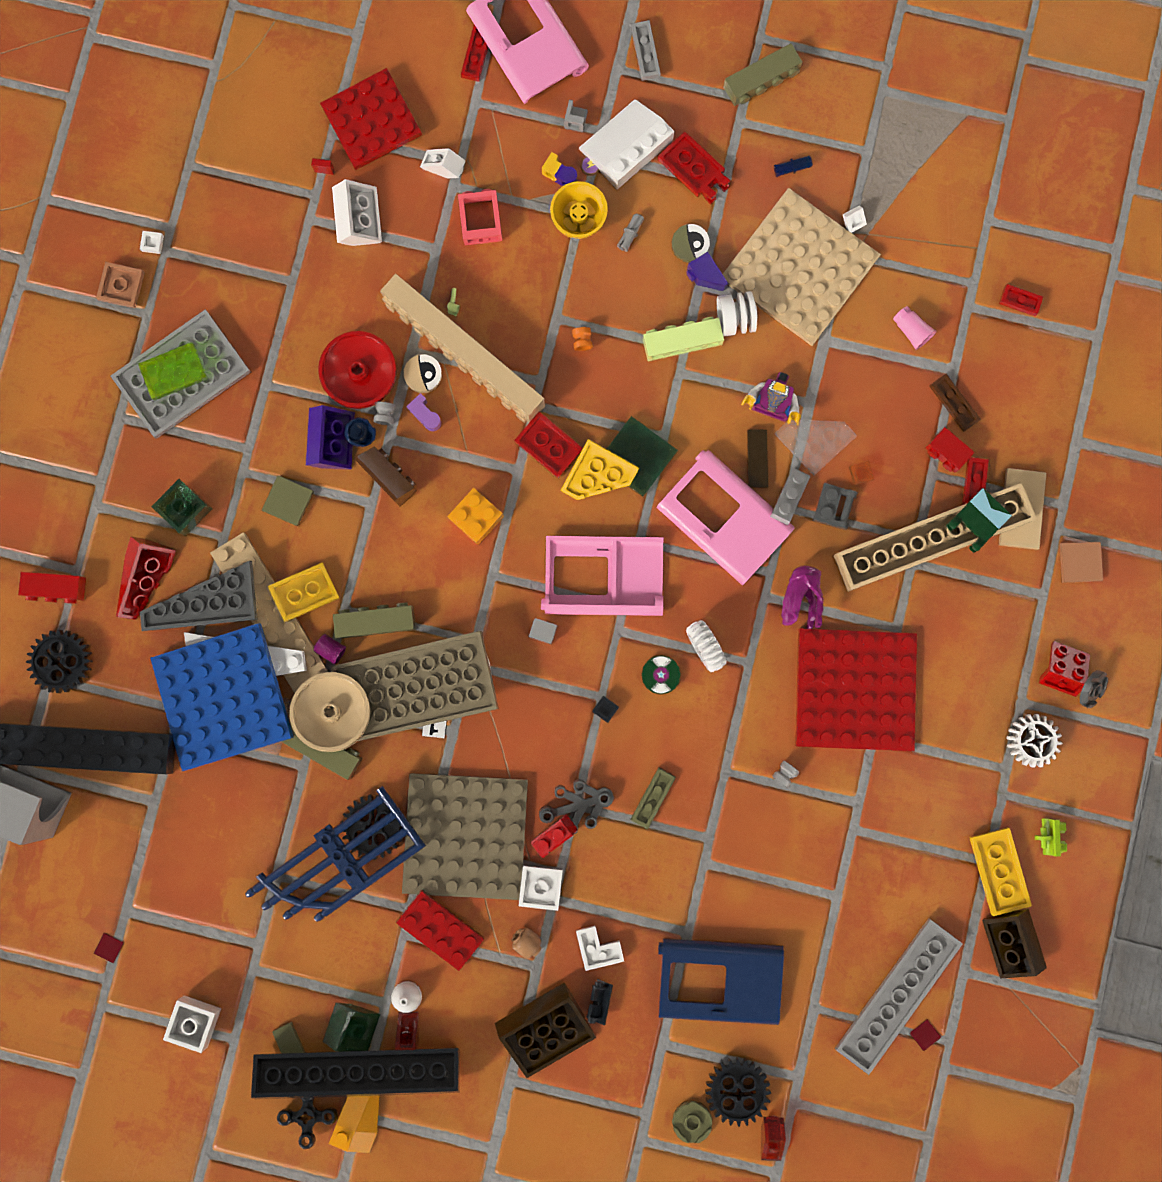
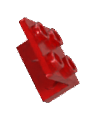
M1053 641L1051 644L1049 667L1040 676L1039 684L1076 697L1082 691L1088 679L1090 654Z

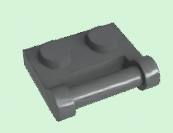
M824 483L813 521L847 530L849 525L847 522L852 504L858 492ZM842 495L846 497L840 521H837L834 518Z

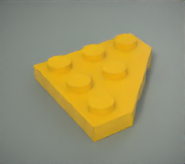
M588 439L561 491L576 500L626 487L631 485L640 467Z

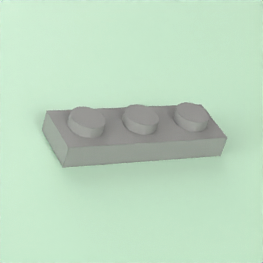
M650 21L632 23L631 32L641 80L659 78L661 73Z
M792 468L770 517L786 525L790 523L810 475Z

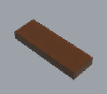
M947 374L930 385V388L963 432L981 420Z

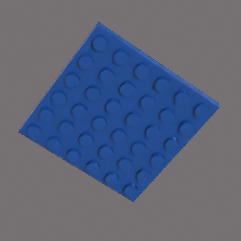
M261 623L150 658L182 771L294 738Z

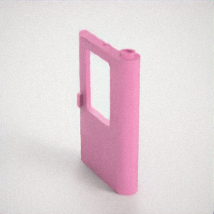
M476 0L466 10L524 104L531 97L571 73L574 77H577L589 68L587 61L548 0H527L544 27L516 45H512L489 10L487 5L493 0Z
M702 450L695 458L697 462L656 508L743 585L789 536L795 527L790 523L786 525L770 517L774 509L713 453L709 450L706 452ZM699 471H704L740 504L739 509L716 533L706 527L677 500V495Z
M546 536L545 598H541V610H545V614L663 616V537ZM556 556L607 557L608 593L606 595H556L554 593V558Z

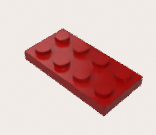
M423 890L417 894L396 921V924L458 971H460L484 940L483 936Z

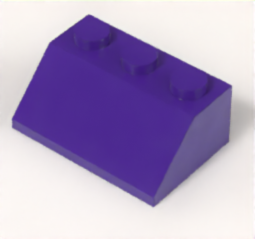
M324 405L309 408L306 466L325 469L349 470L352 468L353 445L345 437V426L349 420L354 419L355 412Z

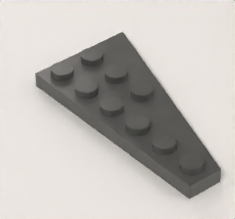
M247 561L241 566L232 568L226 573L215 576L181 594L172 596V598L140 611L141 630L151 631L258 620L252 561Z

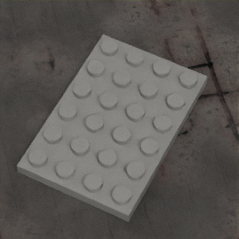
M205 309L112 374L111 378L153 437L157 439L251 371Z

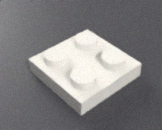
M523 865L519 906L558 911L563 869Z

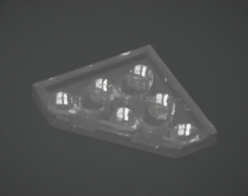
M791 420L790 424L786 422L775 432V435L813 475L817 474L857 437L853 430L845 422L800 420L799 425H796V421Z

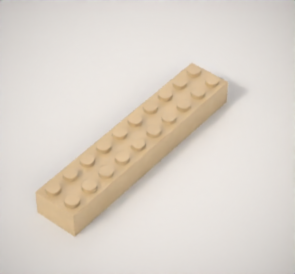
M397 274L381 289L382 300L391 312L394 313L396 311L400 315L399 318L407 325L411 323L417 334L421 337L425 335L429 339L428 342L435 349L439 347L448 360H455L461 371L465 374L469 372L473 376L472 379L480 386L483 384L487 388L486 391L492 397H499L502 401L501 404L508 410L512 408L522 422L525 423L527 421L529 423L538 412L545 408L544 398Z
M1022 483L991 494L1012 515L993 536L1036 520ZM965 505L836 553L834 559L847 591L849 592L972 545L978 537L962 522L952 531L946 527L947 523Z

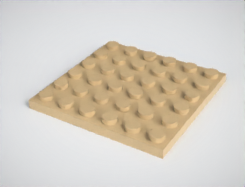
M788 188L725 270L723 276L727 280L728 285L738 293L741 292L743 296L745 292L751 291L756 306L813 346L881 254Z

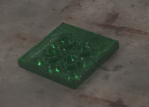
M632 416L607 447L611 452L640 467L631 485L628 487L641 497L645 496L678 452L677 449Z

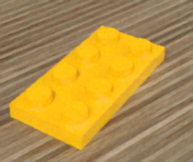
M1007 827L969 837L991 915L997 916L1031 907L1032 904L1010 828Z

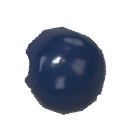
M357 417L349 420L346 424L345 437L351 445L365 447L371 445L375 440L376 429L370 424L369 420Z

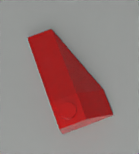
M130 537L124 559L116 617L137 619L140 611L148 603V598L153 590L157 589L160 585L159 581L163 575L167 574L170 570L176 552L175 549L151 540Z

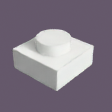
M857 206L843 214L846 230L851 233L867 225L861 206Z
M143 231L140 250L142 252L161 254L164 235L157 232Z

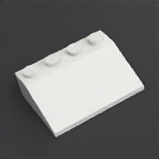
M633 100L582 144L579 150L597 166L599 171L616 189H619L673 142L675 131L656 113L637 100Z

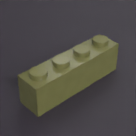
M792 43L725 78L723 88L734 106L745 104L752 96L756 94L759 96L771 86L776 87L784 79L796 76L800 72L802 60Z
M408 603L396 604L397 607L389 608V605H379L375 610H369V607L357 608L358 612H350V609L338 610V614H333L335 638L342 639L416 630L414 607L408 606Z
M291 726L294 738L281 742L347 780L352 778L363 759L359 757L360 753L350 747L348 750L344 749L336 752H322L312 749L297 737Z

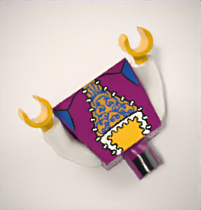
M782 372L778 373L775 381L768 379L766 383L760 382L752 388L741 403V405L748 403L750 410L786 422L788 419V424H790L791 420H794L797 423L796 425H799L801 419L797 395L793 393L794 388L786 385L789 375Z

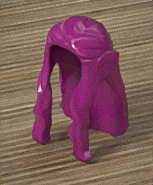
M804 565L793 571L783 600L781 616L784 626L792 625L797 621L802 599L805 596L809 603L806 629H812L814 621L815 628L821 627L824 599L820 589L821 571L817 568Z

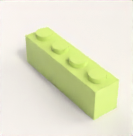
M713 317L704 318L702 322L697 323L689 321L679 327H676V325L667 326L665 330L661 331L652 329L643 334L647 361L716 347L724 342L720 320Z

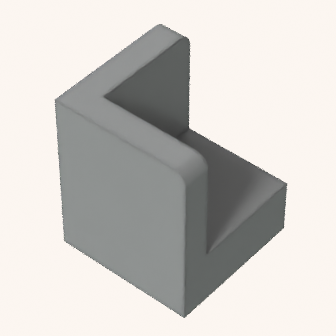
M570 99L564 119L565 129L583 132L588 110L574 107L573 100Z
M535 618L529 638L552 645L557 625Z

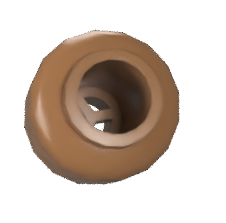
M529 928L517 930L511 939L513 942L512 948L526 959L537 956L541 951V938Z

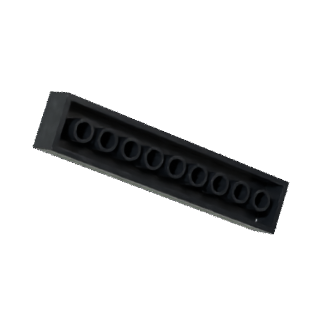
M0 723V764L164 775L173 774L175 756L173 734Z
M459 1048L254 1054L251 1088V1098L460 1093Z

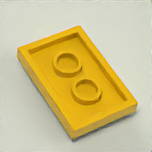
M323 563L268 586L284 623L339 599Z

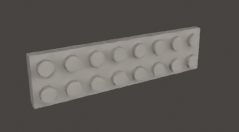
M928 918L835 1049L869 1075L963 944Z

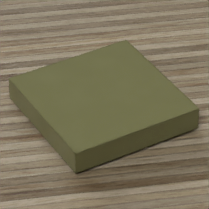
M277 476L262 511L295 526H299L314 491L281 476Z

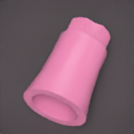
M908 306L900 310L893 318L898 324L897 326L910 340L915 350L921 348L937 332L914 311H911Z

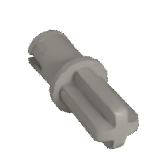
M634 214L628 227L624 228L623 236L617 244V247L622 251L627 252L634 238L638 236L637 232L644 220V217L640 214Z

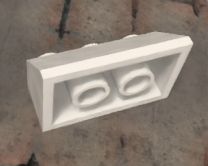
M346 179L333 186L337 243L351 246L381 243L377 187Z

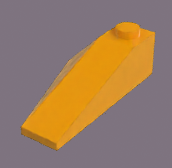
M379 1096L347 1097L329 1145L347 1152L370 1153L378 1133Z

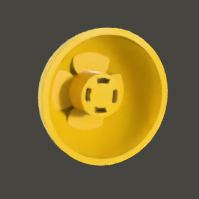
M581 181L571 182L562 186L553 196L550 206L551 218L556 228L562 234L574 239L587 238L597 233L605 223L608 212L607 202L603 193L594 185Z

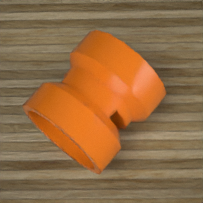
M579 327L572 330V336L575 338L573 343L575 351H586L593 348L592 341L590 340V327Z

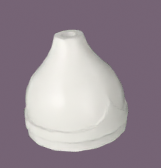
M410 981L398 984L391 995L393 1006L403 1013L416 1010L422 1001V992L419 986Z

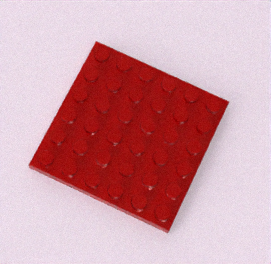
M798 629L795 746L915 751L917 633Z

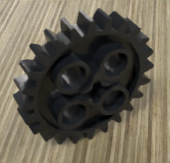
M57 630L56 633L55 631H49V636L42 634L43 640L35 639L38 645L30 646L34 651L33 653H27L32 658L26 661V663L31 664L27 671H33L30 678H37L34 683L35 685L42 684L41 689L46 690L48 688L49 693L54 691L62 693V690L70 692V688L77 689L76 683L84 684L81 678L89 677L85 671L92 670L87 664L92 663L93 660L87 658L92 652L85 651L89 645H82L84 642L83 638L77 639L78 634L73 633L71 635V631L66 630L63 632V630ZM59 643H61L63 646L61 652L57 651V646ZM45 657L48 658L47 666L43 665V659ZM72 657L76 658L74 666L70 663ZM58 671L62 673L60 680L56 677Z
M372 794L368 795V800L364 796L360 797L361 803L354 800L355 807L349 805L347 808L350 813L345 812L343 815L349 818L373 801ZM382 803L375 808L377 810L375 821L374 810H372L367 821L361 818L343 832H346V835L342 837V840L348 839L350 842L357 837L359 830L365 831L368 829L373 821L375 824L380 820L381 814H389L391 812L385 803ZM394 819L372 835L371 845L369 844V837L352 849L351 853L358 850V857H361L363 853L366 855L381 844L376 838L378 833L383 834L385 840L401 830V824L397 819ZM395 843L391 847L397 849L399 846ZM391 847L385 850L388 854L393 853ZM385 851L380 854L382 858L385 857Z
M736 1057L735 1063H732L730 1058H728L727 1065L721 1061L722 1068L719 1069L714 1066L716 1074L709 1073L712 1081H706V1085L710 1087L705 1089V1093L711 1095L706 1098L707 1103H712L709 1106L710 1110H716L714 1113L715 1117L722 1115L721 1121L723 1123L728 1119L730 1126H732L734 1121L737 1122L738 1127H740L741 1121H744L746 1126H748V1119L750 1118L755 1123V1115L762 1117L760 1110L767 1111L764 1103H770V1099L766 1096L771 1094L770 1089L766 1088L770 1086L769 1081H764L767 1078L766 1074H760L762 1071L761 1067L755 1068L753 1061L748 1065L746 1058H744L742 1063H740L738 1057ZM750 1077L753 1079L750 1085L743 1084L745 1078ZM725 1078L733 1079L730 1085L723 1084ZM740 1088L741 1091L739 1092V1095H736L735 1092H737V1089ZM730 1098L733 1100V1103L730 1106L723 1105L725 1099ZM751 1098L753 1103L750 1106L743 1105L745 1099Z

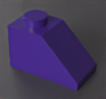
M708 252L688 263L687 276L696 285L720 291L727 289V280Z

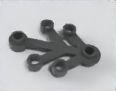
M577 779L573 783L574 790L576 792L584 791L592 797L585 799L567 790L563 785H558L554 789L555 796L557 798H566L573 803L554 809L551 806H543L539 810V818L544 823H550L557 816L576 811L571 821L578 829L577 825L587 807L595 805L591 814L585 818L586 827L593 829L597 825L596 819L602 808L612 804L614 795L608 788L603 787L597 790L585 784L582 779ZM582 783L583 787L576 788V784ZM563 789L564 793L558 794L557 790ZM603 795L608 797L605 801H602L600 798ZM549 813L551 816L550 818H544V814ZM592 819L594 823L589 825L587 821Z

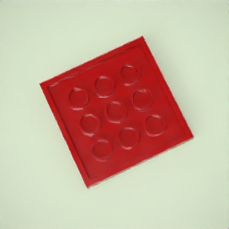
M387 68L320 103L355 170L422 135Z

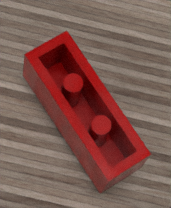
M21 572L18 595L24 596L25 600L38 601V598H45V602L57 603V599H64V603L77 604V600L84 601L86 578L74 575Z

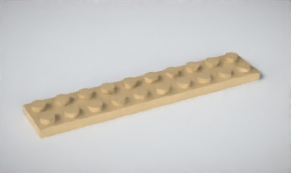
M243 532L210 552L222 573L241 566L247 561H252L258 620H251L253 625L261 623L268 646L300 650L305 653L307 671L284 675L294 693L309 678L329 672L319 654L314 652V646L298 619L294 618L284 623L268 589V586L274 584L275 581L247 535Z

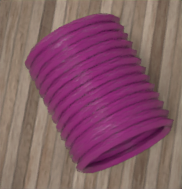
M326 634L320 637L314 647L315 653L333 664L338 663L346 650V646Z

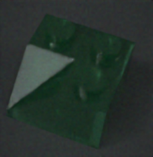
M178 479L151 506L179 534L187 536L213 509L181 479Z

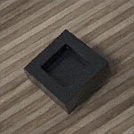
M602 696L592 712L608 723L619 706L605 696Z

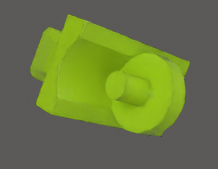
M1042 819L1041 835H1035V840H1041L1043 855L1061 856V853L1067 851V843L1060 840V833L1066 832V823L1056 819Z

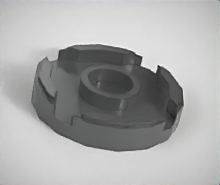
M1096 670L1088 677L1080 694V704L1082 706L1092 708L1097 704L1095 701L1097 697L1101 698L1104 695L1108 684L1107 673Z

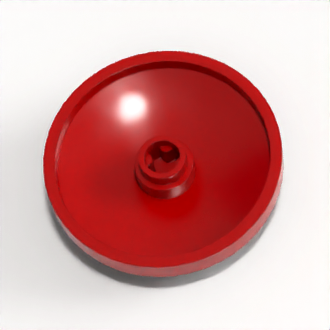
M351 331L337 336L325 347L319 360L318 374L323 389L336 403L348 408L362 409L376 405L377 402H381L390 393L396 380L397 366L392 351L382 339L368 332Z

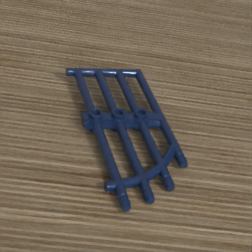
M381 786L376 790L379 796L335 828H332L329 824L313 835L317 841L267 877L263 872L257 875L256 878L260 882L255 884L253 888L248 889L245 895L248 898L252 897L256 892L258 893L266 887L274 896L263 903V910H267L272 905L283 900L294 905L283 914L285 920L291 918L304 908L323 909L322 912L314 916V920L318 922L416 854L426 845L384 787ZM382 803L387 805L391 811L389 814L350 842L344 844L338 836L340 833ZM394 819L398 820L403 827L400 831L359 860L355 859L350 852L352 849ZM409 835L414 845L368 877L362 867L403 837ZM322 847L328 855L326 859L281 890L273 883V881ZM333 863L340 872L304 899L290 895ZM344 879L352 888L334 902L315 901Z

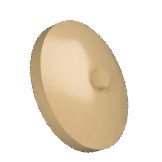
M326 672L309 678L297 689L291 701L289 714L291 726L297 737L304 744L318 751L336 752L350 747L362 737L369 724L371 710L368 696L357 681L342 673Z

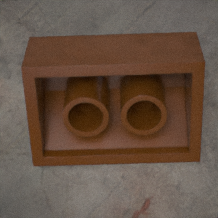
M374 446L355 457L354 459L399 507L417 492L414 488L416 484L409 476L404 478L401 475L403 470L395 462L391 464L387 460L389 456L382 448L378 451Z

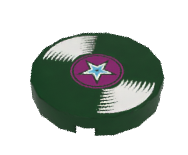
M660 655L652 657L645 663L641 676L642 682L648 690L661 695L667 694L677 687L681 674L679 666L673 659Z

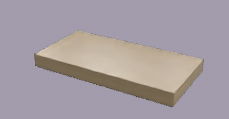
M1006 469L1004 489L1022 483L1036 520L999 534L1000 546L1039 549L1046 482L1045 472Z

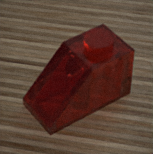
M773 1115L763 1117L761 1126V1160L781 1161L786 1142L784 1118Z

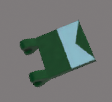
M982 488L947 523L946 527L952 531L961 522L978 537L969 547L975 553L984 546L1012 515Z

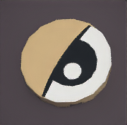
M426 354L416 355L406 363L404 379L406 384L415 392L428 393L435 390L441 382L442 369L438 361L432 356Z

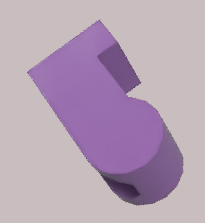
M420 393L406 407L426 429L437 431L441 427L440 417L425 406L427 400Z

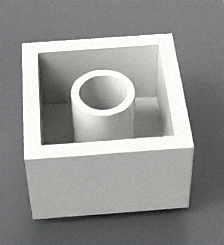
M182 996L176 1001L163 1040L202 1053L210 1043L221 1008Z

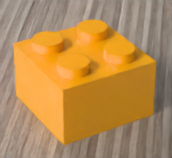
M473 488L447 517L479 545L502 520L504 515Z

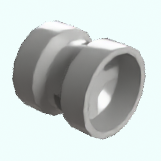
M377 402L375 409L378 414L374 416L373 422L381 425H393V418L390 415L395 411V405L387 402Z
M783 760L780 765V772L776 771L772 777L789 788L792 784L790 779L797 777L800 772Z

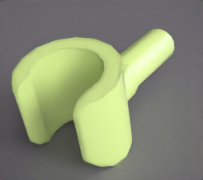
M452 288L451 299L447 305L448 313L457 316L460 305L455 304L456 288Z

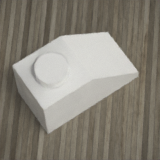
M449 148L427 150L420 167L445 178H459L463 172L465 160Z

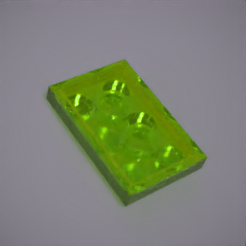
M193 342L138 363L151 399L154 401L208 379Z

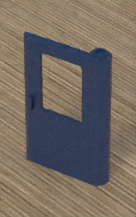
M666 938L659 942L658 955H662L658 1018L779 1025L784 963L783 946ZM676 962L725 966L724 1001L722 1003L670 1000L668 998L670 965Z

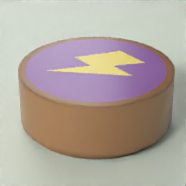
M588 157L582 160L581 169L584 174L593 176L599 172L597 166Z

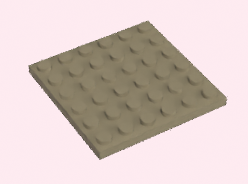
M410 773L407 820L426 846L404 861L402 894H418L423 890L428 895L519 900L524 859L528 780ZM409 835L405 836V851L414 845Z

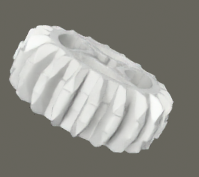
M699 620L687 627L686 632L689 640L704 666L710 672L717 671L726 665L727 660L722 648L704 621Z
M1027 714L1025 718H1018L1019 723H1012L1015 729L1010 728L1009 732L1012 733V736H1007V739L1012 740V743H1009L1007 746L1008 748H1014L1010 754L1017 755L1015 760H1022V765L1027 766L1029 764L1030 767H1035L1037 764L1038 767H1043L1044 763L1050 764V758L1056 759L1054 752H1061L1057 745H1062L1063 743L1057 741V738H1060L1062 735L1055 733L1059 729L1058 726L1052 727L1054 721H1047L1046 716L1040 717L1039 714H1034L1032 717L1031 714ZM1035 724L1040 726L1047 735H1041L1038 729H1036ZM1026 729V736L1024 739H1021V735ZM1035 738H1040V740H1037L1036 742H1034V744L1027 743L1034 740ZM1046 742H1048L1047 747L1043 752V745ZM1022 746H1028L1031 752H1033L1034 757L1028 755Z

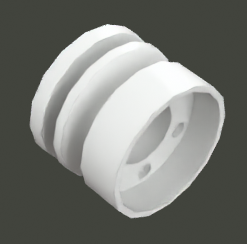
M751 291L745 292L744 297L741 292L737 293L736 302H734L731 294L717 296V316L720 320L723 337L735 335L737 326H739L743 334L747 332V327L750 333L756 332L757 306Z

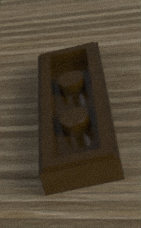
M747 430L748 486L750 488H768L767 430Z

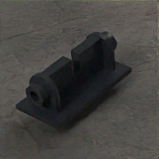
M597 979L595 984L592 985L593 989L590 1000L593 1001V1004L589 1005L586 1018H588V1023L595 1024L597 1022L605 1025L613 985Z

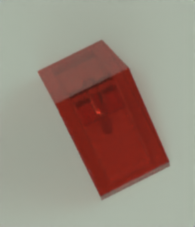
M398 1012L395 1050H416L419 1044V1012Z

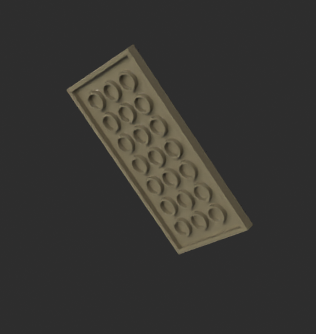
M482 631L331 666L332 672L345 674L357 681L368 696L371 710L370 720L367 729L358 741L499 709Z

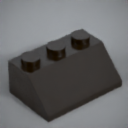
M1029 909L1016 910L982 920L1000 979L1037 976L1047 968Z

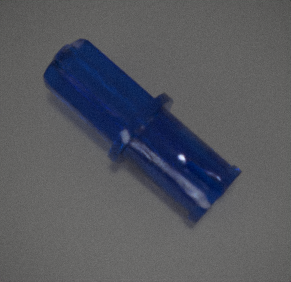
M810 156L795 160L791 158L788 162L775 164V176L778 177L788 173L795 174L796 171L810 168L813 166Z

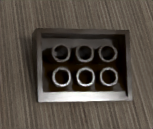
M565 983L495 1023L500 1041L526 1078L596 1038Z

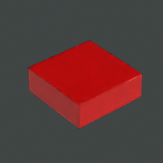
M312 158L311 166L314 172L334 175L335 168L331 160Z

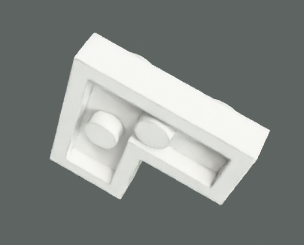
M595 925L576 930L585 971L624 962L619 940L600 945Z

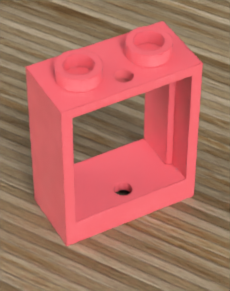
M483 189L481 192L465 191L462 194H458L464 244L473 245L502 241L496 190ZM492 201L496 228L467 231L464 204Z

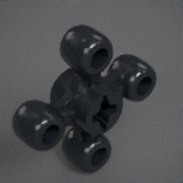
M301 1098L303 1105L299 1111L295 1112L289 1108L282 1109L277 1114V1121L282 1126H287L293 1122L298 1123L302 1127V1134L298 1140L299 1146L302 1149H310L316 1142V1137L313 1133L315 1123L323 1122L326 1125H331L337 1121L338 1112L332 1107L318 1111L313 1105L314 1098ZM307 1113L309 1116H311V1117H313V1118H311L310 1120H308V1118H306V1117H304V1116H302V1115H304V1114ZM328 1113L332 1115V1119L327 1117ZM284 1114L288 1116V1120L284 1119ZM305 1137L309 1138V1144L305 1142Z

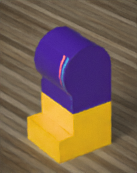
M551 152L542 166V174L561 186L577 182L576 170L573 167H566L559 163L558 155Z

